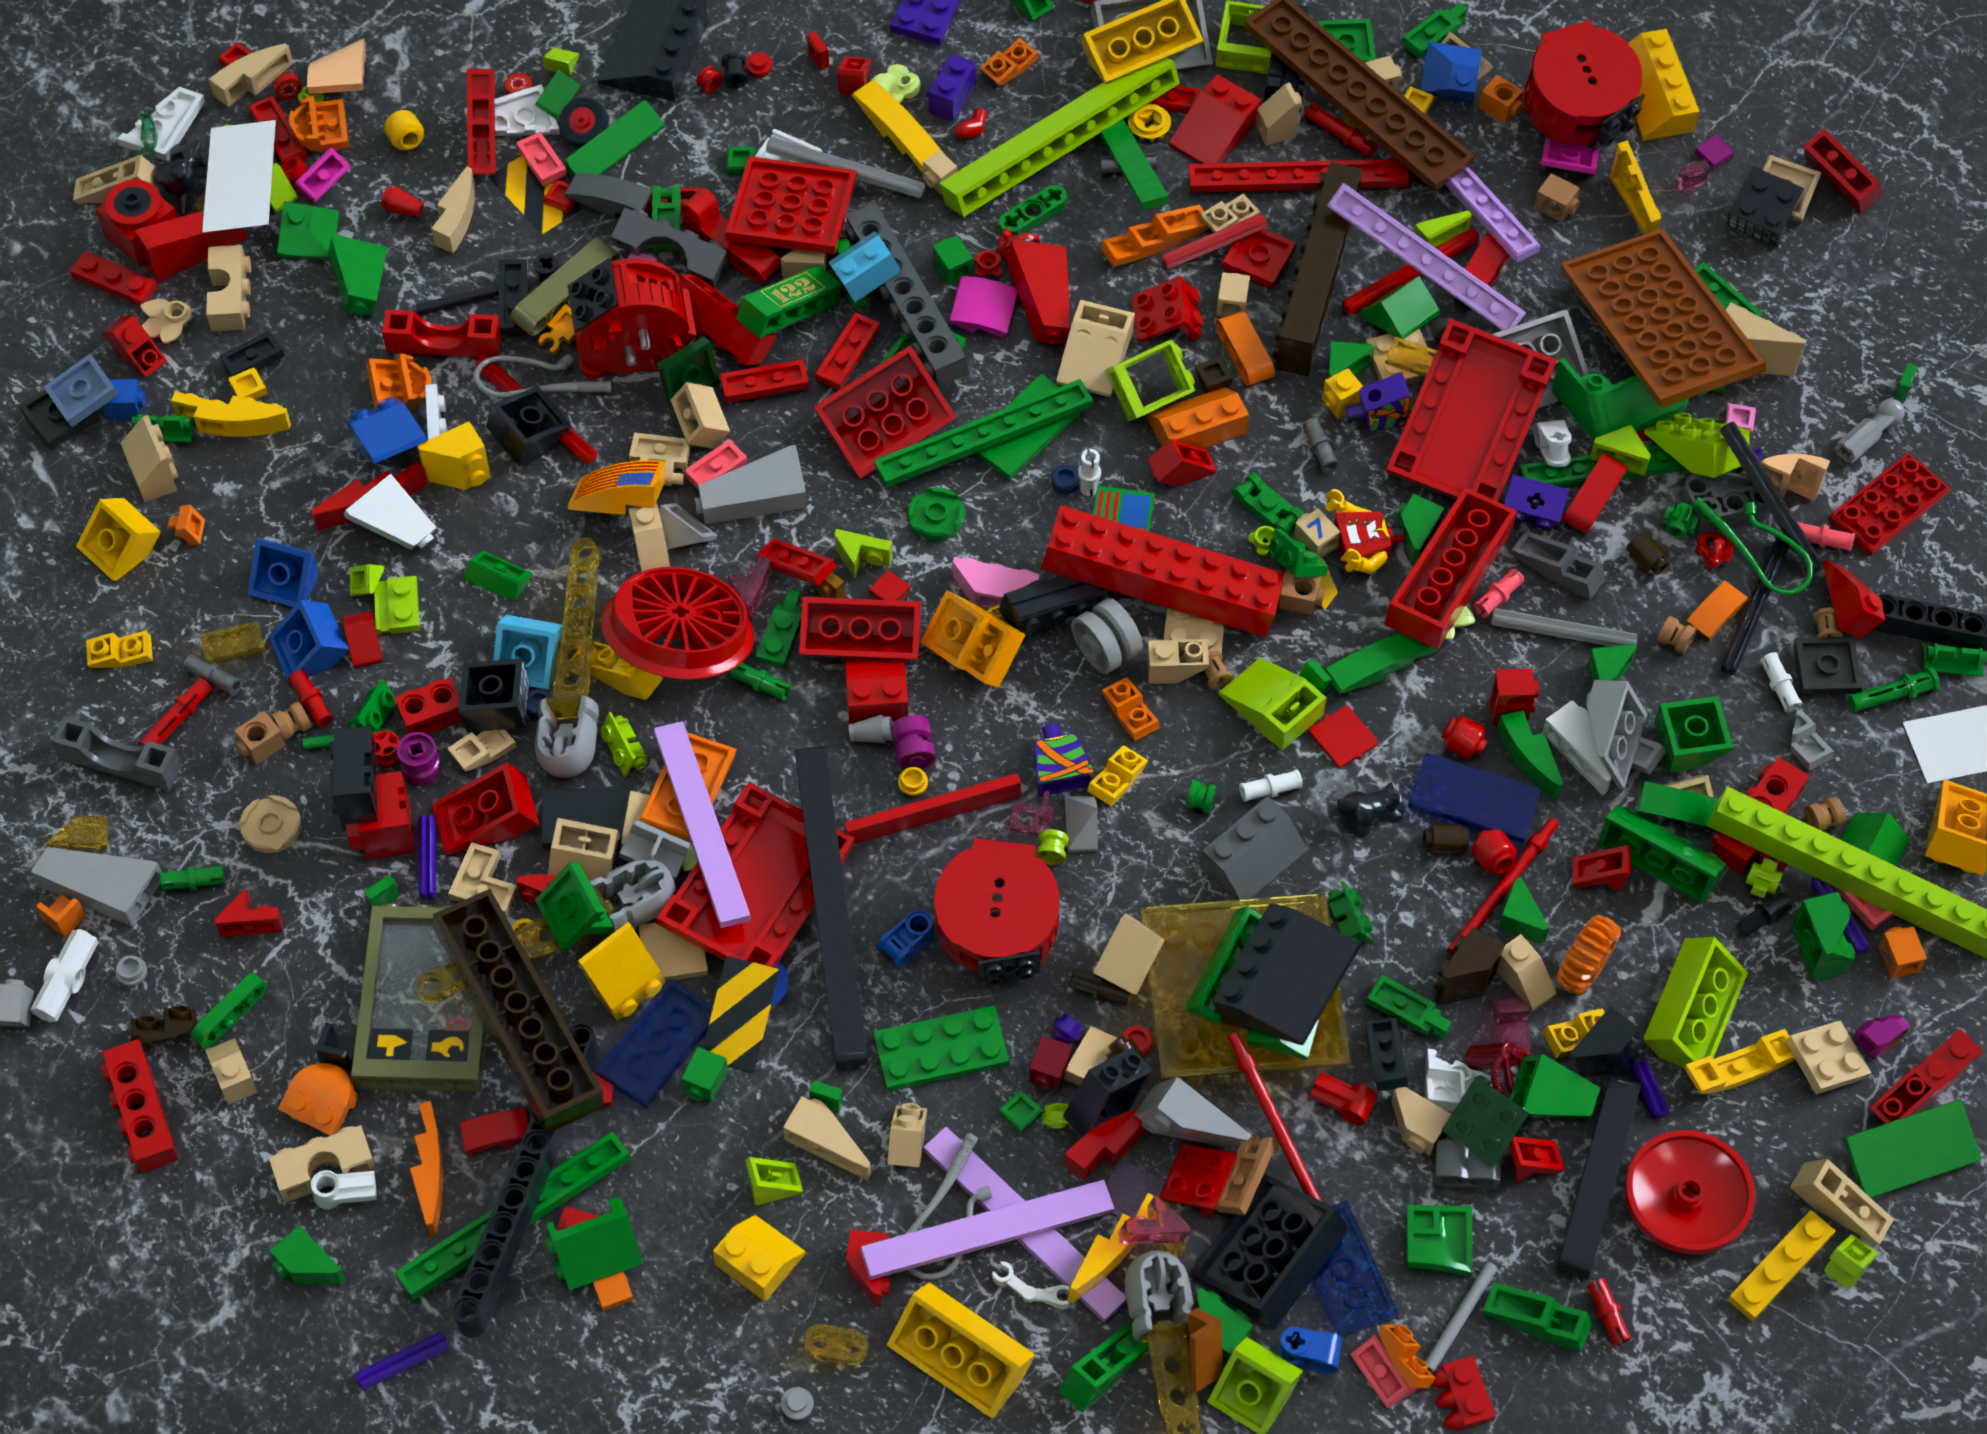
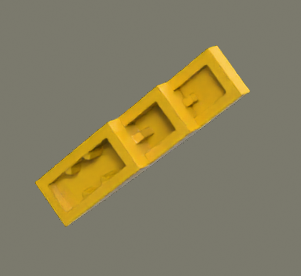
M875 80L870 81L852 94V97L884 138L889 136L902 155L908 154L922 173L924 160L939 150L943 153L914 117Z
M1147 1193L1135 1219L1122 1214L1110 1239L1097 1234L1070 1286L1067 1301L1071 1303L1077 1301L1097 1286L1122 1262L1141 1238L1154 1216L1159 1202L1158 1197Z

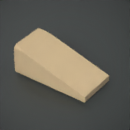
M1091 1026L1065 1069L1064 1080L1080 1086L1089 1069L1108 1060L1106 1053L1110 1050L1107 1046L1118 1038Z

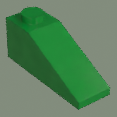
M1130 1323L1075 1363L1058 1390L1082 1413L1100 1400L1152 1347L1153 1344L1144 1336L1141 1337V1342L1134 1340Z

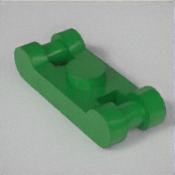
M661 185L652 186V219L656 221L664 219L673 224V228L681 231V186L672 185V188H661ZM662 199H672V203L661 202ZM668 245L652 246L653 253H662V250H672V253H681L676 248Z
M1251 472L1245 478V482L1242 485L1238 484L1231 490L1233 497L1267 526H1271L1274 529L1281 528L1287 534L1292 532V527L1296 525V521L1304 514L1299 507H1293L1268 487L1255 472ZM1254 491L1258 495L1254 498L1249 493ZM1281 515H1284L1286 518H1285V519H1282V518L1280 519L1279 517H1280Z

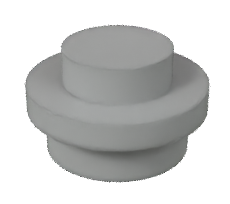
M130 955L118 962L115 973L121 984L135 986L146 978L148 970L146 963L141 958Z
M801 1387L787 1390L781 1398L782 1412L791 1420L807 1418L814 1407L811 1393Z

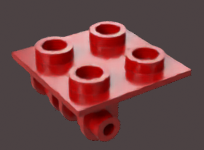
M1182 1144L1159 1199L1200 1207V1214L1205 1217H1211L1212 1214L1217 1213L1216 1206L1238 1154Z

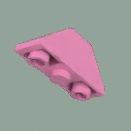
M954 557L953 578L971 603L982 609L988 610L991 607L1000 605L1004 593L1040 583V574L1028 569L1018 570L998 563L978 562L972 558Z

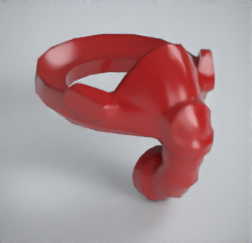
M1006 228L1000 234L996 251L1005 260V255L1012 240L1032 239L1029 242L1041 243L1038 235L1032 233H1024L1012 237V232Z
M1707 532L1699 536L1695 553L1703 557V562L1708 569H1716L1723 562H1731L1733 558L1734 546L1724 535L1716 532ZM1716 538L1713 540V548L1706 544V539Z

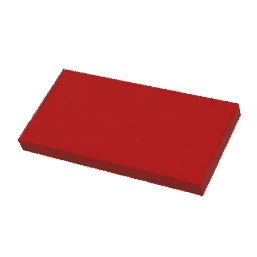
M1906 453L1830 514L1828 520L1842 532L1855 533L1854 543L1872 557L1947 496L1951 488L1910 453Z

